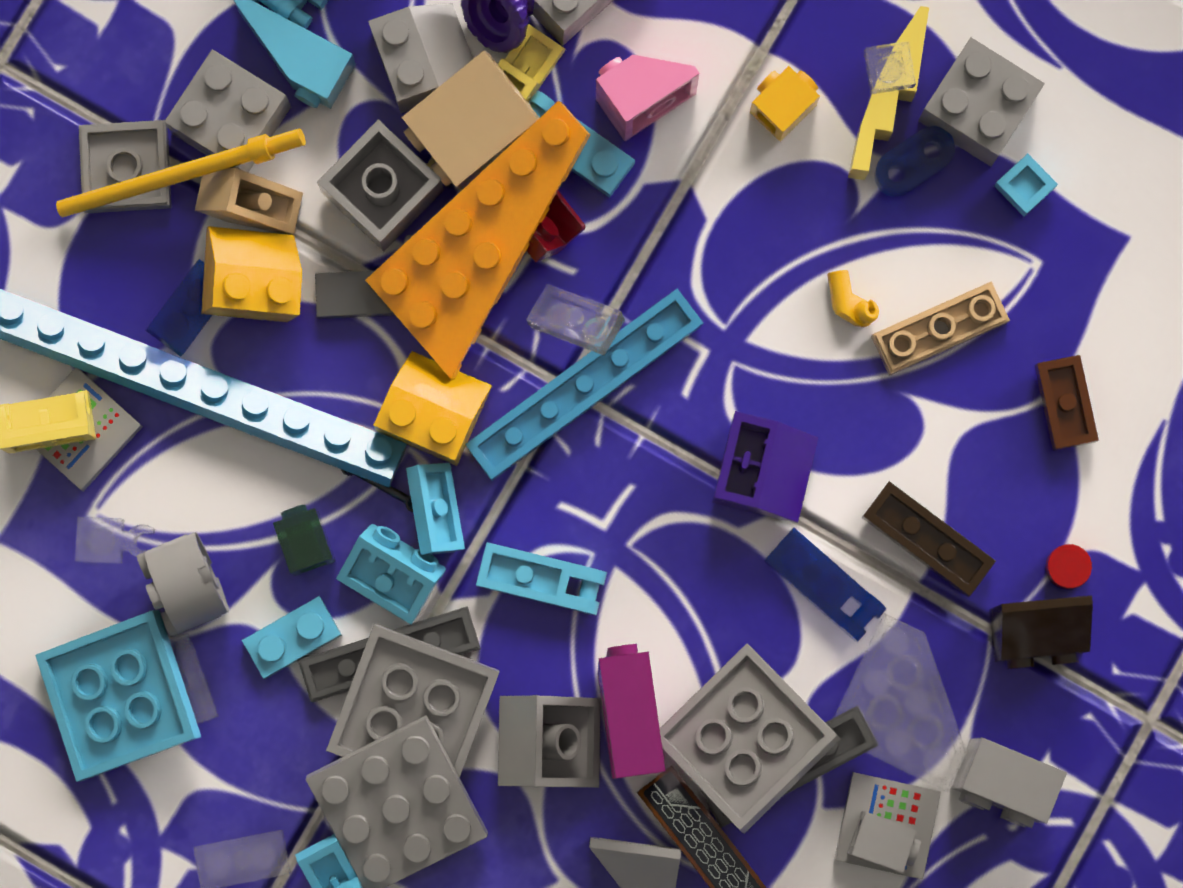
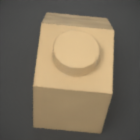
M228 168L202 176L195 211L229 223L294 235L303 193L241 169Z

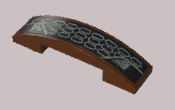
M672 765L666 769V772H662L636 792L710 888H766Z

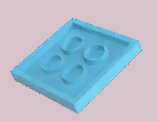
M160 610L149 611L35 655L76 782L92 778L201 737Z

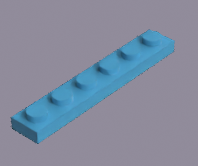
M678 289L674 290L467 442L465 446L490 480L493 481L703 326L702 320Z

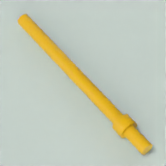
M300 128L269 137L267 134L248 139L247 144L59 200L56 202L57 211L63 218L251 161L255 164L273 160L275 154L305 146V136Z

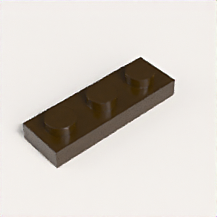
M890 481L861 517L967 597L971 596L996 562V560Z

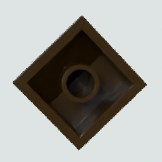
M1092 595L1006 603L989 609L995 662L1007 661L1008 669L1035 667L1034 658L1051 657L1052 665L1078 663V654L1090 652L1093 611Z

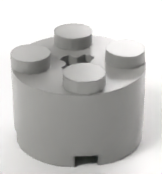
M197 532L183 535L137 555L138 563L145 578H152L153 581L146 585V590L155 610L163 607L165 609L161 616L170 637L205 624L229 612L219 578L214 574L210 565L212 564L211 559Z

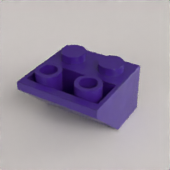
M735 411L712 503L798 524L818 437L778 421Z

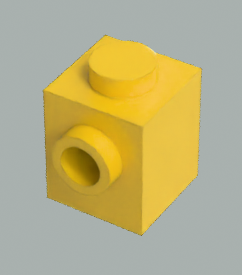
M788 66L780 75L774 70L758 86L757 90L761 94L752 102L750 113L781 142L817 106L820 95L816 92L818 86L809 75L801 70L796 73Z

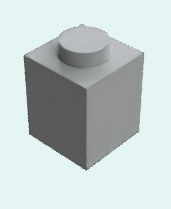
M861 811L847 854L903 873L906 865H914L921 841L914 839L917 829Z

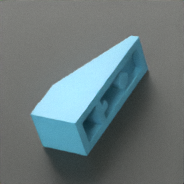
M234 0L240 15L288 83L296 90L294 96L313 108H317L319 104H322L331 109L356 65L353 54L252 0Z

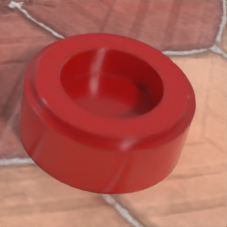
M1074 544L1059 546L1049 554L1046 560V574L1049 580L1059 588L1073 589L1079 587L1091 575V558L1080 546Z

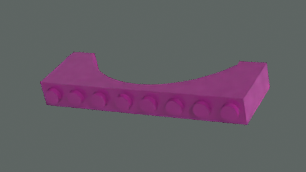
M637 644L607 648L606 657L599 658L597 675L612 779L666 772L649 651L638 653Z

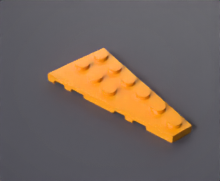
M557 101L365 280L450 379L456 378L471 345L476 342L482 331L481 327L491 309L500 299L529 247L530 239L539 223L543 222L550 209L549 205L562 182H565L590 137L588 131L560 101Z

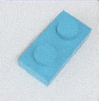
M450 463L421 464L406 468L420 555L451 553L464 550Z
M318 596L243 639L242 642L263 679H267L337 639L342 634L323 600Z

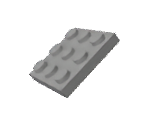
M374 623L326 751L344 757L427 715L460 778L500 671Z
M748 643L660 728L662 748L744 834L841 740Z
M427 715L308 774L305 779L363 888H385L488 837V831Z

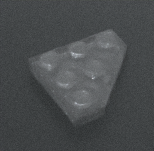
M884 613L834 717L859 705L879 743V746L867 751V754L929 785L948 792L967 751L926 634Z

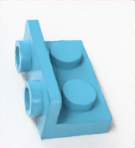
M371 524L358 537L336 579L412 625L436 583L444 575L446 568L438 563L437 558L433 554L420 555V549H414L401 541L400 536L392 529Z

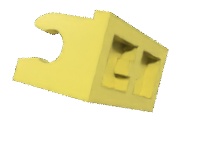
M87 390L0 405V449L9 454L96 439L90 395Z

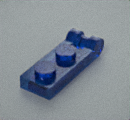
M795 527L792 528L764 560L766 564L856 642H859L866 634L864 628L874 617L879 619L887 610L876 597L860 586ZM850 597L860 605L851 617L840 609Z

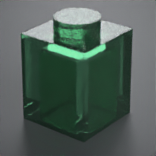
M299 505L281 512L282 520L274 522L273 525L289 571L293 576L336 562L322 519L315 508L307 510L306 505Z

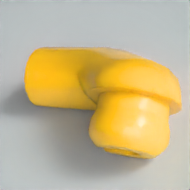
M848 270L827 274L832 307L836 315L858 327L869 326L878 318L879 308L873 300L867 302L852 293Z

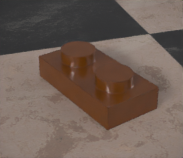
M1076 355L1037 363L1035 370L1053 451L1098 442L1099 438L1081 356Z

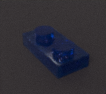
M200 259L195 262L145 330L180 357L186 352L212 317V315L201 314L204 262Z

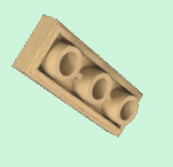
M991 281L872 334L871 338L890 376L1005 325L1010 319ZM937 321L944 322L948 327V333H937L934 329V323Z

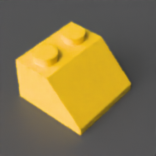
M213 226L207 227L201 314L289 322L300 315L302 268L294 235Z
M411 351L392 382L373 426L381 434L457 466L492 385L460 371L455 379H450L434 360Z

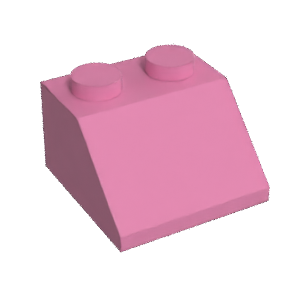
M631 55L624 61L617 57L605 64L598 72L600 77L596 79V101L623 140L627 141L696 95L700 73L695 66L639 55Z

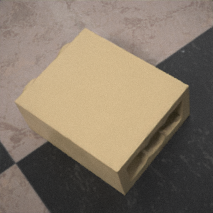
M482 51L401 118L409 127L404 131V134L419 152L426 148L436 161L431 165V168L442 179L443 184L449 186L453 182L456 187L464 189L540 117L491 55L486 51Z

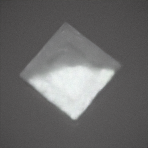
M909 41L865 48L864 57L871 94L915 87L916 79Z

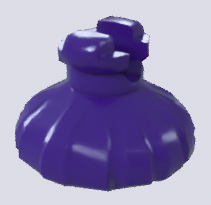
M461 0V7L467 27L477 37V40L492 51L507 53L520 46L525 39L529 23L528 16L533 15L534 0Z

